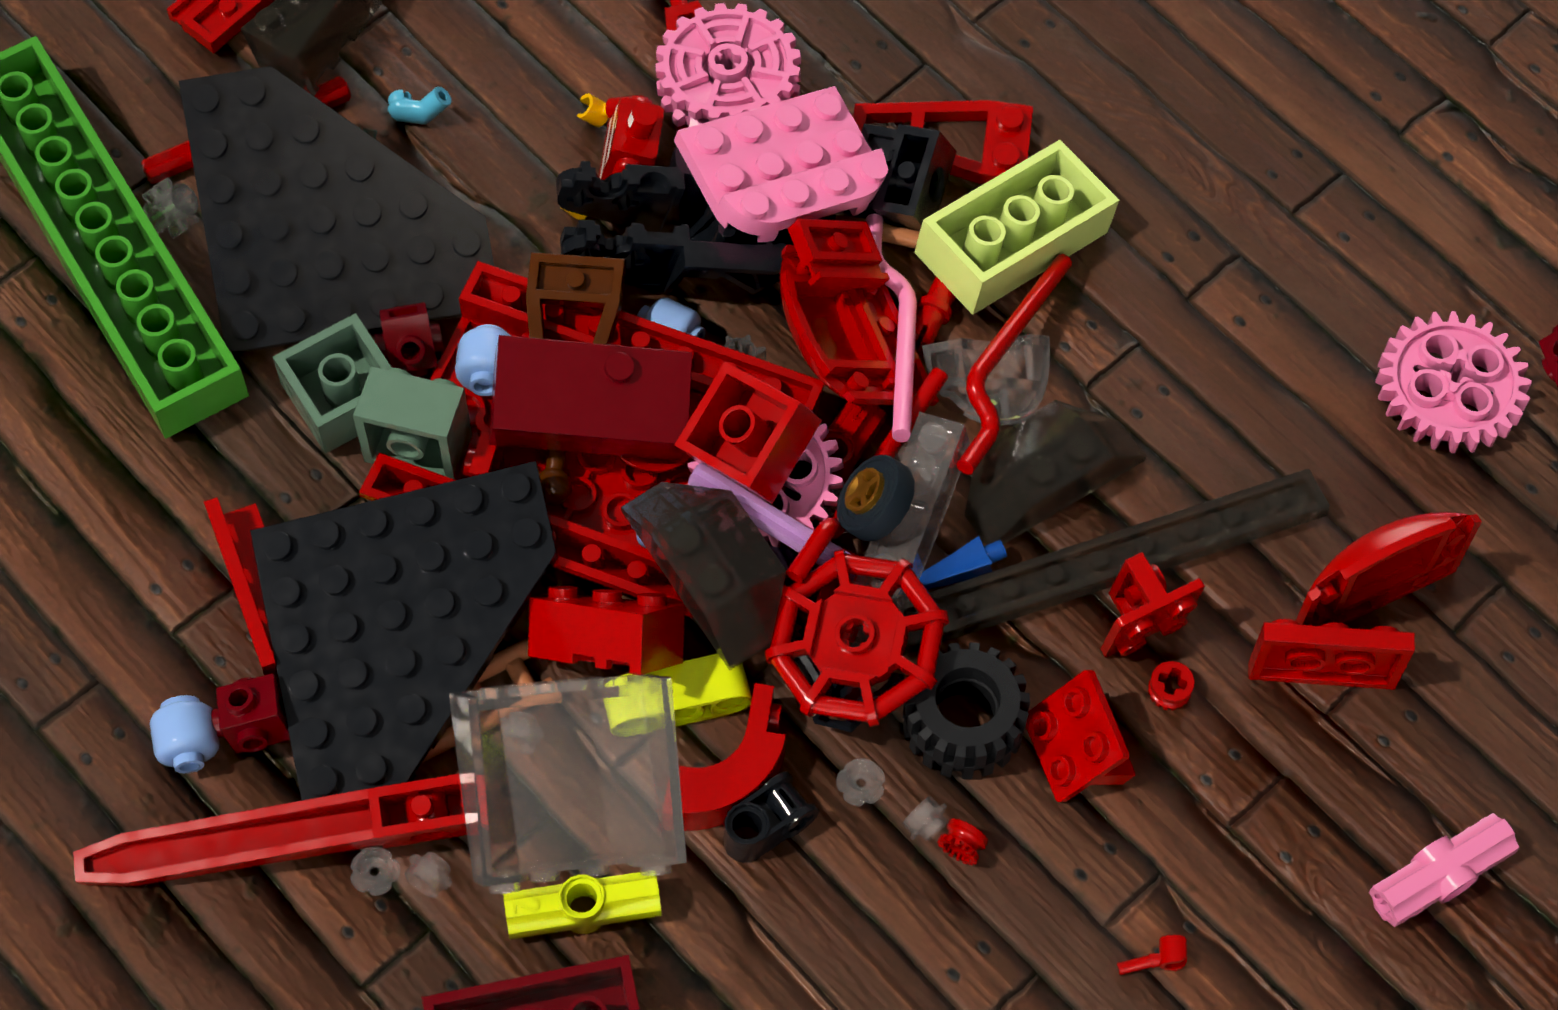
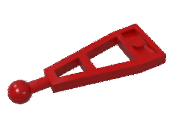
M994 100L855 103L854 113L851 115L861 132L866 123L910 122V126L923 128L924 122L986 121L981 162L956 155L950 175L978 184H985L1028 158L1033 106Z

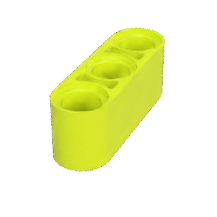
M723 652L686 660L681 664L644 675L624 674L607 681L603 686L613 733L618 737H633L734 714L748 708L752 701L742 658L736 652Z

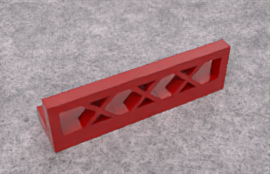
M218 497L204 501L264 675L274 673L278 679L277 664L274 658L250 530L264 527L258 507L254 503L224 514Z

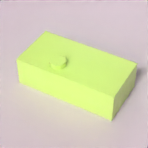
M1058 140L923 219L914 253L966 309L974 315L1043 273L1058 254H1065L1069 257L1107 234L1119 199L1061 140Z

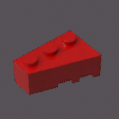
M549 586L548 594L529 598V657L571 664L578 663V661L595 662V668L612 669V664L629 665V673L644 675L683 663L685 604L667 603L666 594L640 593L637 594V600L622 599V591L597 589L592 590V596L577 595L578 587Z

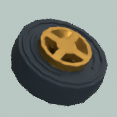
M888 455L873 456L859 465L844 484L837 502V518L841 527L863 541H877L889 535L903 520L914 497L915 480L911 470Z

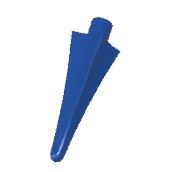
M977 536L951 555L916 576L926 590L993 576L992 563L1007 558V552L1001 540L983 546L980 536ZM900 587L891 598L896 600L905 597L906 594Z

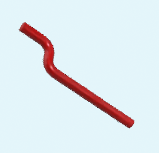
M1058 254L969 371L966 391L970 403L980 417L981 429L956 463L958 470L966 475H971L994 445L1000 431L999 415L986 392L985 381L1072 266V260L1065 254Z
M932 368L913 396L911 433L948 380V375L939 368ZM891 429L873 456L888 455L895 458L905 442L895 441L892 438ZM837 510L832 517H828L820 522L787 569L786 574L795 582L802 583L829 542L839 538L844 533L845 529L841 527L837 518Z

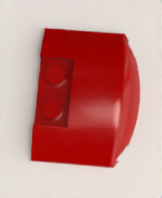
M786 245L781 253V258L783 259L780 269L782 305L791 335L808 366L829 389L847 400L850 404L894 405L898 310L887 286L883 284L880 288L810 287L808 280L812 276L809 269H803L794 245ZM916 349L913 396L928 376ZM937 396L930 406H935L939 402Z
M1454 512L1426 513L1395 520L1370 531L1349 544L1322 570L1308 591L1296 621L1300 625L1321 626L1330 622L1346 624L1455 573L1482 523L1481 519L1477 514L1468 515Z

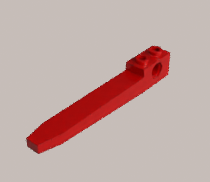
M469 772L120 833L73 852L75 882L81 885L133 887L380 845L386 849L482 833L484 829L478 783Z

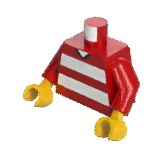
M586 93L580 98V101L589 107L584 113L577 114L578 118L595 127L603 126L609 118L598 175L600 180H605L612 174L622 172V169L625 170L626 164L655 165L665 111L662 106L653 104L648 97L643 95L609 98L607 102L590 93ZM561 208L575 219L583 220L587 217Z

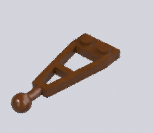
M531 252L526 291L529 338L545 339L543 304L594 307L604 309L593 343L610 345L622 310L626 273L625 259ZM547 450L546 468L540 472L547 505L556 506L564 503L572 492L571 479L565 472L567 451Z

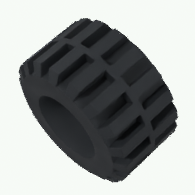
M959 642L948 644L947 653L943 654L939 650L934 674L937 683L932 690L925 689L904 703L902 716L904 718L903 731L905 738L911 737L909 748L914 755L924 753L922 763L929 769H932L937 764L942 767L941 775L950 778L952 771L962 772V779H972L973 773L976 770H980L984 777L993 773L995 763L1001 768L1010 762L1011 753H1017L1027 724L1030 693L1025 692L1027 682L1023 674L1015 675L1016 664L1010 658L1004 662L1000 661L999 650L990 647L988 653L979 651L980 643L970 642L969 649H960ZM967 694L985 702L991 709L994 717L981 726L961 727L949 722L940 713L937 706L950 696Z

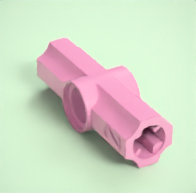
M1492 813L1451 839L1448 836L1439 838L1416 854L1410 864L1372 886L1369 894L1372 897L1374 908L1384 921L1389 922L1395 928L1409 918L1418 915L1437 901L1444 904L1472 886L1478 880L1479 875L1518 851L1520 847L1516 841L1515 832L1505 819H1501Z

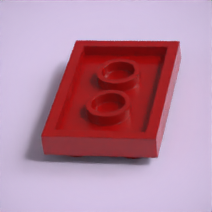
M1278 619L1271 623L1264 622L1248 661V680L1395 690L1415 652L1414 633L1399 632L1397 628L1392 626L1355 629L1339 622L1325 623L1321 626L1300 625L1299 622L1292 619Z

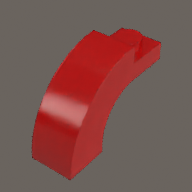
M754 684L745 736L740 746L732 755L715 765L707 767L678 766L670 808L671 830L696 831L723 825L728 811L733 806L758 791L767 781L779 774L785 757L786 734L778 733L782 705L774 704V686Z

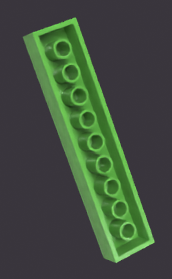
M34 36L0 52V161L164 438L167 439L247 398L249 393L241 368L38 37Z

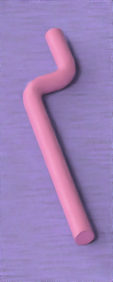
M869 214L865 221L869 225L883 260L879 267L881 272L888 273L890 278L885 285L893 290L899 302L892 438L897 442H906L911 438L917 299L916 293L909 281L891 267L882 255V216Z

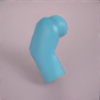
M435 87L420 101L412 100L411 94L409 92L403 93L401 89L389 95L388 112L398 122L426 125L446 109L452 100L449 93L442 87Z

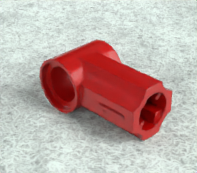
M847 401L828 428L829 433L822 441H837L839 449L829 457L842 458L844 468L832 474L843 478L844 484L853 472L854 466L886 421V412L879 405L850 404Z

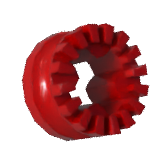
M1167 661L1161 663L1151 674L1148 684L1150 699L1156 703V706H1162L1163 710L1168 708L1171 711L1176 710V708L1181 709L1184 704L1188 703L1194 690L1195 680L1193 673L1180 662ZM1170 675L1171 678L1177 677L1178 686L1183 688H1177L1174 694L1164 692L1165 684L1161 682L1167 681Z
M950 819L946 825L948 834H942L938 838L939 848H943L942 851L944 853L949 852L948 856L951 858L954 854L957 855L955 860L958 862L961 859L963 864L976 865L980 857L977 851L984 850L989 842L987 837L975 826L963 820Z

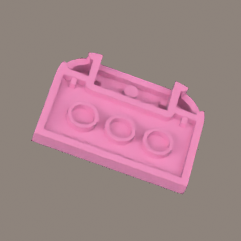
M835 86L680 129L677 131L674 139L677 148L718 222L724 228L730 224L742 232L758 236L757 242L774 241L780 230L789 228L797 219H819L846 210H850L852 216L862 213L876 196L888 173V166L882 149L873 151L870 149Z

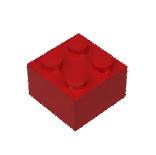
M724 361L674 446L698 463H704L749 492L773 504L822 420L798 400Z

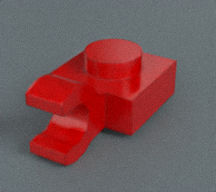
M480 408L475 416L479 440L476 448L470 447L467 451L463 468L465 476L471 477L500 470L503 461L502 451L504 446L489 445L490 426L486 425L488 422L486 408Z

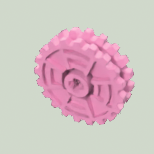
M725 3L715 4V9L709 12L703 7L695 9V17L688 19L682 16L676 20L677 30L667 29L663 35V43L665 45L657 47L656 60L659 63L655 64L656 78L660 79L656 82L658 96H663L661 106L664 108V112H673L672 122L677 127L685 124L689 127L800 96V85L797 83L801 82L800 67L797 66L801 64V55L799 49H794L796 38L793 33L784 34V23L780 19L769 21L767 19V11L758 9L754 13L748 12L747 5L739 3L735 9H727Z

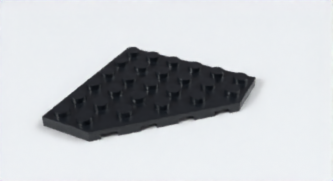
M271 66L179 81L222 334L231 354L297 344L355 313L367 331L380 330L382 326L379 310L421 302L426 303L429 321L462 316L459 296L477 261L494 266L486 217Z
M536 461L250 530L274 658L277 664L276 668L301 799L307 800L410 782L417 776L415 772L430 749L434 750L456 716L454 713L468 691L473 690L493 659V653L507 631L512 630L529 604V598L544 574L549 573L559 558L539 467Z

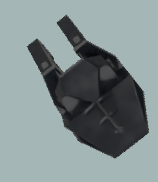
M674 148L669 167L626 164L625 170L622 169V172L612 174L605 180H600L596 173V168L591 167L590 161H581L578 168L563 171L556 179L557 201L561 208L627 227L623 235L605 238L600 232V225H595V221L578 220L576 227L564 226L560 237L561 254L625 259L626 273L624 284L660 294H670L684 277L709 279L724 277L749 293L755 294L780 281V269L783 260L781 258L782 250L786 245H794L787 228L780 230L775 240L770 242H757L758 236L742 232L730 224L724 228L714 216L678 148ZM832 214L819 219L836 220V215Z

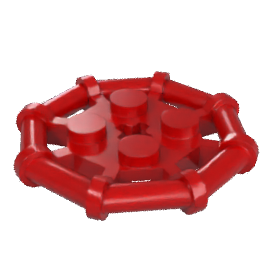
M844 549L834 551V557L808 573L802 583L795 582L789 587L783 585L778 595L781 600L770 648L765 651L766 662L773 664L801 705L800 712L808 717L818 714L867 722L869 727L880 725L879 720L923 690H932L937 680L934 678L944 626L949 624L948 612L939 608L913 572V564L904 558L899 561L846 554ZM850 574L885 579L880 588L851 584ZM839 577L840 586L833 590L834 594L824 601L821 598L817 602L808 599L809 596ZM901 587L918 611V614L904 617L902 612L898 610L891 598L898 588ZM798 610H802L809 614L803 640L791 642ZM855 625H863L864 633L869 636L867 641L861 642L858 647H850V642L847 639H843L844 633L853 632ZM923 629L917 664H914L904 657L908 634L911 631ZM809 655L821 674L812 686L793 660L795 657ZM897 669L908 675L907 678L874 699L872 689L874 684L886 681L892 672ZM832 684L861 688L863 702L825 696Z

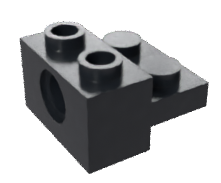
M864 124L861 133L872 151L882 149L888 166V173L867 209L856 216L867 217L869 214H878L882 216L883 221L887 224L920 231L923 219L939 211L957 153L956 149L937 130L899 124L897 129ZM850 210L842 211L845 214L852 215Z

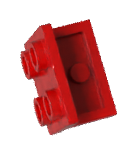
M1143 552L1126 559L1108 593L1121 616L1115 620L1100 648L1104 657L1106 658L1118 651L1122 657L1130 655L1147 643L1146 637L1161 631L1163 636H1167L1184 627L1188 623L1186 617L1197 608L1198 604L1196 601L1205 588L1201 578L1167 593L1166 581L1157 565L1149 564Z
M1082 671L1028 711L1026 728L1057 802L1069 801L1090 785H1123L1136 776L1129 759V751L1095 671Z

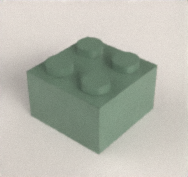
M356 313L273 356L282 387L325 454L358 437L353 414L371 366L386 370L392 368Z
M371 366L353 414L364 462L374 464L380 452L457 480L472 437L465 389L446 379L429 380L412 376L407 371L399 368H389L386 370Z

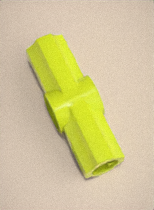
M655 870L603 878L576 875L570 877L563 884L503 893L510 940L569 930L577 934H589L599 929L602 925L662 916ZM582 896L590 897L596 902L590 911L584 913L576 912L570 908L571 903L576 898Z

